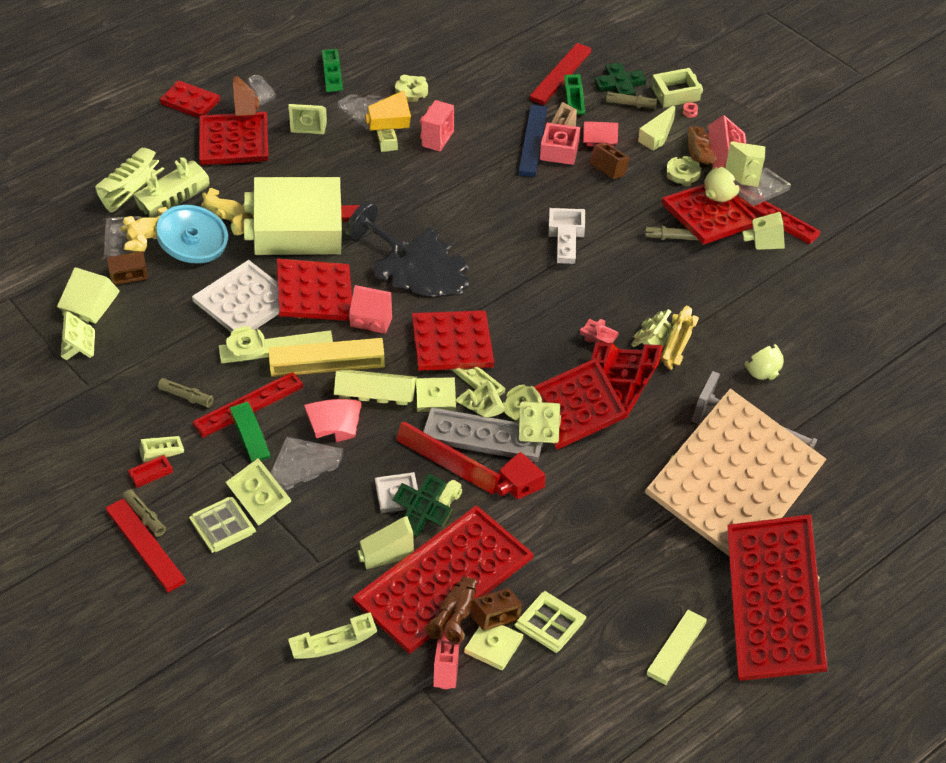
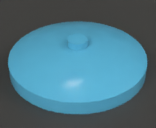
M179 205L166 210L159 217L156 226V238L163 250L172 257L188 263H206L215 260L224 252L228 241L227 228L222 220L211 211L194 205Z

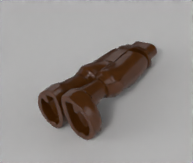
M462 577L461 581L455 584L444 602L439 606V615L430 620L426 626L425 631L429 637L439 640L445 633L446 638L451 643H462L465 634L460 627V622L469 614L476 593L477 581L475 579ZM452 615L451 619L446 623L447 618Z

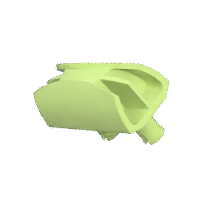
M140 148L132 155L131 159L128 158L126 163H122L120 168H116L114 173H110L108 178H104L95 186L98 196L109 212L119 209L133 197V194L146 186V177L151 181L150 175L157 176L164 170L163 167L157 171L153 169L159 162V160H152L156 152L147 148Z
M180 158V163L177 160L175 161L176 170L157 180L155 175H150L151 181L146 177L145 181L148 186L136 192L133 196L140 211L143 210L145 215L149 214V218H157L161 215L157 212L158 209L166 207L168 210L178 206L209 187V177L195 161L187 163L185 158Z

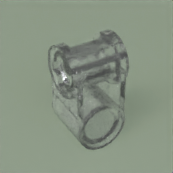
M254 75L249 78L251 88L256 92V96H259L260 106L275 100V93L272 87L266 83L263 77Z

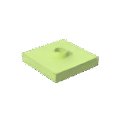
M455 377L416 379L417 412H430L431 407L456 411Z
M503 625L485 631L479 626L465 647V653L503 671L523 640V634Z

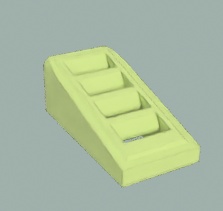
M394 129L376 130L381 152L398 150V141Z
M179 436L140 440L139 452L143 463H146L162 455L170 457L183 453L184 448Z

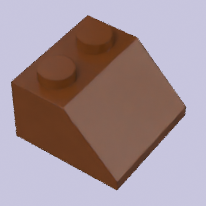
M234 76L233 91L236 116L256 115V110H259L260 106L259 96H256V92L238 76Z

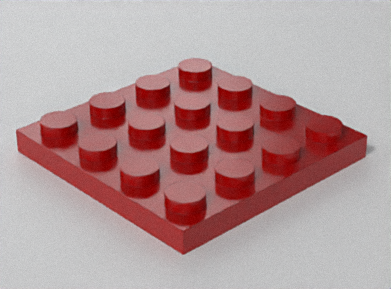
M256 112V115L236 116V114L200 116V165L269 161L267 112Z
M704 184L663 197L661 204L703 245L753 228L752 221L757 218L736 197L725 202L710 199L705 193Z
M277 259L279 316L350 321L349 313L352 292L349 264Z
M486 311L412 313L418 371L456 368L470 369L474 367L494 368Z
M597 358L534 386L539 392L542 402L560 404L561 423L559 426L558 443H553L556 450L628 418L626 410Z

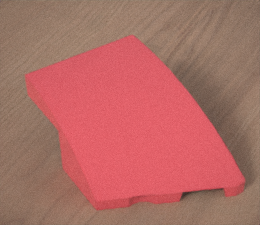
M337 399L304 405L316 438L333 434L336 442H340L356 436V427L362 407L361 401Z

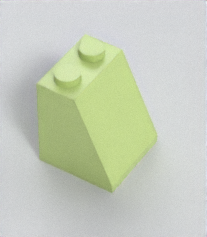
M75 267L57 307L62 311L63 316L64 313L69 312L86 324L89 322L96 324L116 298L119 290L107 277Z

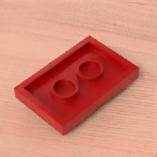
M179 80L160 98L162 105L198 118L202 115H207L220 101V95Z

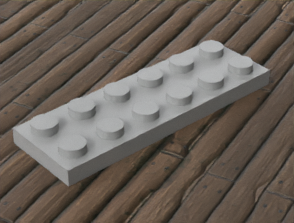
M432 407L424 429V433L450 447L511 458L522 452L530 461L538 462L543 442L520 441L519 423Z

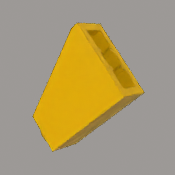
M401 91L368 106V112L365 114V123L369 125V130L409 128L411 115L405 91Z

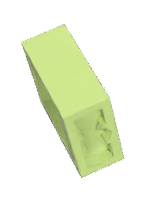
M690 68L655 74L652 78V89L663 108L700 101L703 88ZM687 83L689 88L669 91L666 87Z

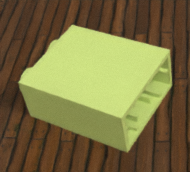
M254 177V192H245V213H254V219H244L245 240H254L255 255L341 254L340 177Z

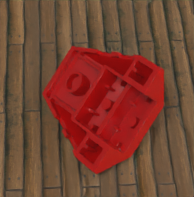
M596 342L591 360L597 358L627 415H629L659 364L663 346L645 344L643 350L618 349L613 343Z

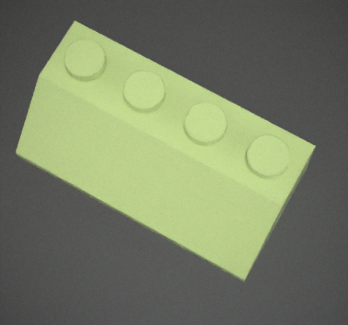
M342 369L336 371L334 395H339L340 399H350L353 396L358 397L359 401H369L370 398L377 399L379 403H388L389 400H393L398 405H408V402H412L414 398L417 377Z

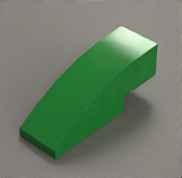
M581 74L564 75L563 83L566 104L576 109L577 115H585Z
M249 402L230 407L231 418L251 463L256 459L262 461L271 458Z

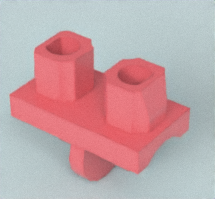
M589 319L586 325L580 329V334L589 343L594 341L613 343L619 333L606 327L605 320L602 319L598 322Z

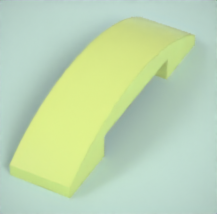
M371 612L351 618V624L311 637L308 632L289 638L294 659L314 658L332 654L366 640L377 632Z

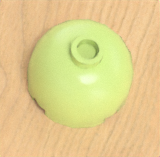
M715 167L708 173L704 181L706 195L718 202H725L734 198L739 193L738 184L735 186L733 182L735 180L734 176L723 167L719 169Z
M775 344L773 349L768 346L751 357L753 361L750 363L746 361L744 364L753 377L760 380L767 378L773 380L780 375L778 371L782 369L784 359L780 349Z

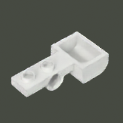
M550 208L549 237H558L557 263L575 264L576 237L584 238L585 209Z

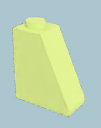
M403 517L360 541V550H357L360 562H364L366 570L401 561L414 552L413 531L408 517Z

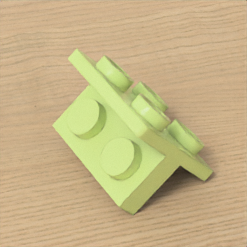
M669 309L664 312L659 311L653 318H647L642 323V329L634 335L635 339L631 345L635 347L643 343L644 345H662L664 347L673 327L666 320L671 311Z
M64 313L61 357L68 360L79 351L89 358L93 357L94 328L71 313Z
M522 401L520 403L519 440L558 443L559 426L561 423L560 404Z

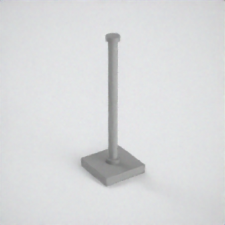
M712 371L698 399L691 422L699 424L707 406H716L720 399L715 398V395H713L719 373ZM785 428L812 449L814 448L817 439H810Z

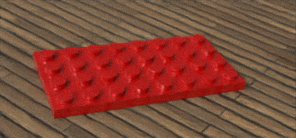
M476 505L353 596V602L365 613L371 612L374 622L410 654L431 638L425 631L428 622L439 615V606L444 602L455 584L461 581L462 577L473 578L477 581L474 598L487 595L531 561L533 553ZM452 615L447 618L446 623L451 619Z
M811 514L727 525L739 680L828 672Z

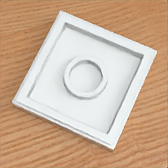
M414 472L375 478L381 513L408 510L392 501L401 483L418 490Z

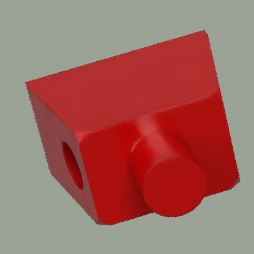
M519 452L499 471L501 475L500 484L495 489L500 496H504L509 492L516 499H521L545 487L546 474L522 452Z

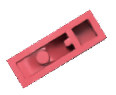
M445 633L437 641L434 662V687L450 689L456 688L460 644L451 643L446 638Z

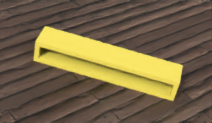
M382 338L269 348L271 377L285 376L291 372H294L295 375L336 372L342 369L360 370L385 367Z

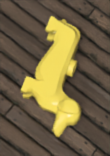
M210 188L207 194L203 193L204 202H202L201 206L217 215L220 219L232 222L231 230L236 236L242 235L244 233V219L254 218V213H245V203L241 205L233 200L219 199L215 196L219 194V191Z
M160 208L157 212L162 215L167 208ZM132 216L124 218L123 223L125 225L121 226L120 231L126 232V238L129 240L124 245V250H130L134 253L144 252L147 248V238L157 239L156 226L160 216L157 218H140L136 221Z
M685 306L678 315H672L671 324H673V327L660 357L664 366H667L669 370H672L673 366H680L683 358L681 353L691 336L693 327L696 326L699 319L695 315L691 316L692 309L689 306Z

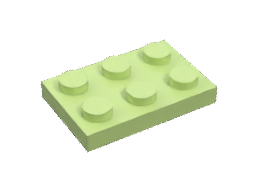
M256 459L226 482L258 525L291 502L289 496L259 459Z

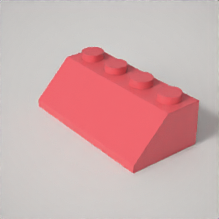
M723 115L708 125V136L712 140L710 149L714 151L713 153L717 157L712 170L715 167L718 169L720 167L725 168L730 142L746 144L745 133Z

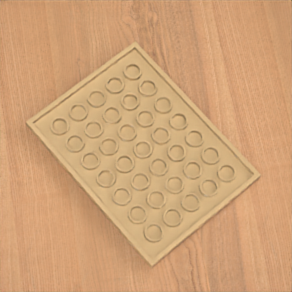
M729 389L647 487L645 493L730 556L727 525L782 518L826 461V458L732 389Z

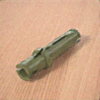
M608 92L606 102L637 106V108L656 109L657 99L642 97L643 95L632 96Z
M661 226V228L645 227V231L652 232L645 233V238L698 241L688 229L666 228V226Z
M161 378L158 383L159 390L185 398L190 403H198L208 408L213 403L214 398L212 395L202 393L197 388L191 389L165 378Z
M127 490L123 494L124 500L142 519L141 521L144 526L149 527L156 537L163 535L166 527L157 519V514L150 511L133 490Z

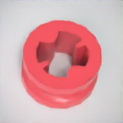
M695 103L683 105L684 116L688 118L697 116L698 106Z

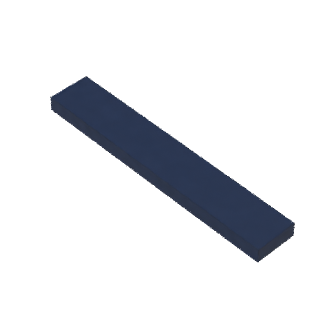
M531 105L519 167V175L536 177L547 106Z

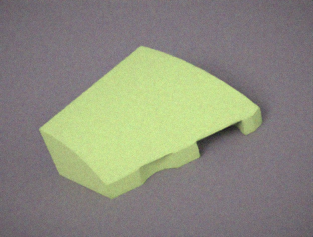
M488 380L475 391L468 389L456 399L459 404L483 417H493L506 411L493 384Z

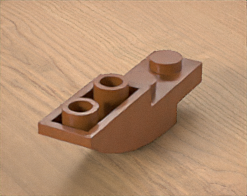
M689 126L688 147L692 160L709 165V163L715 164L717 157L713 153L714 151L710 149L712 140L708 136L709 134L702 127L695 126L694 128Z

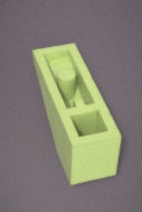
M671 106L639 129L638 142L653 151L663 146L674 121L675 107Z

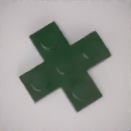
M621 62L606 65L607 75L595 77V84L599 92L615 90L618 94L636 96L633 87L646 85V78L642 70L626 72Z
M429 473L419 491L401 483L392 499L395 503L408 509L404 517H408L413 535L416 537L420 534L427 519L445 528L454 512L451 507L438 501L447 483Z

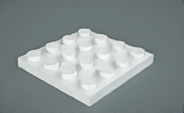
M249 260L192 296L194 303L230 332L243 326H249L252 330H255L279 314L277 281Z

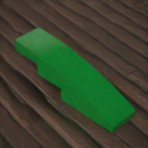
M338 49L322 50L326 91H343Z

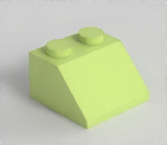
M289 104L291 132L324 134L327 123L325 107Z
M730 142L725 169L741 185L758 187L765 159V147Z

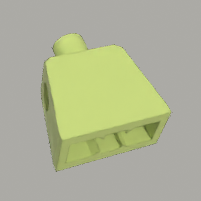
M781 212L753 219V229L743 231L744 242L754 240L755 247L758 250L785 248Z

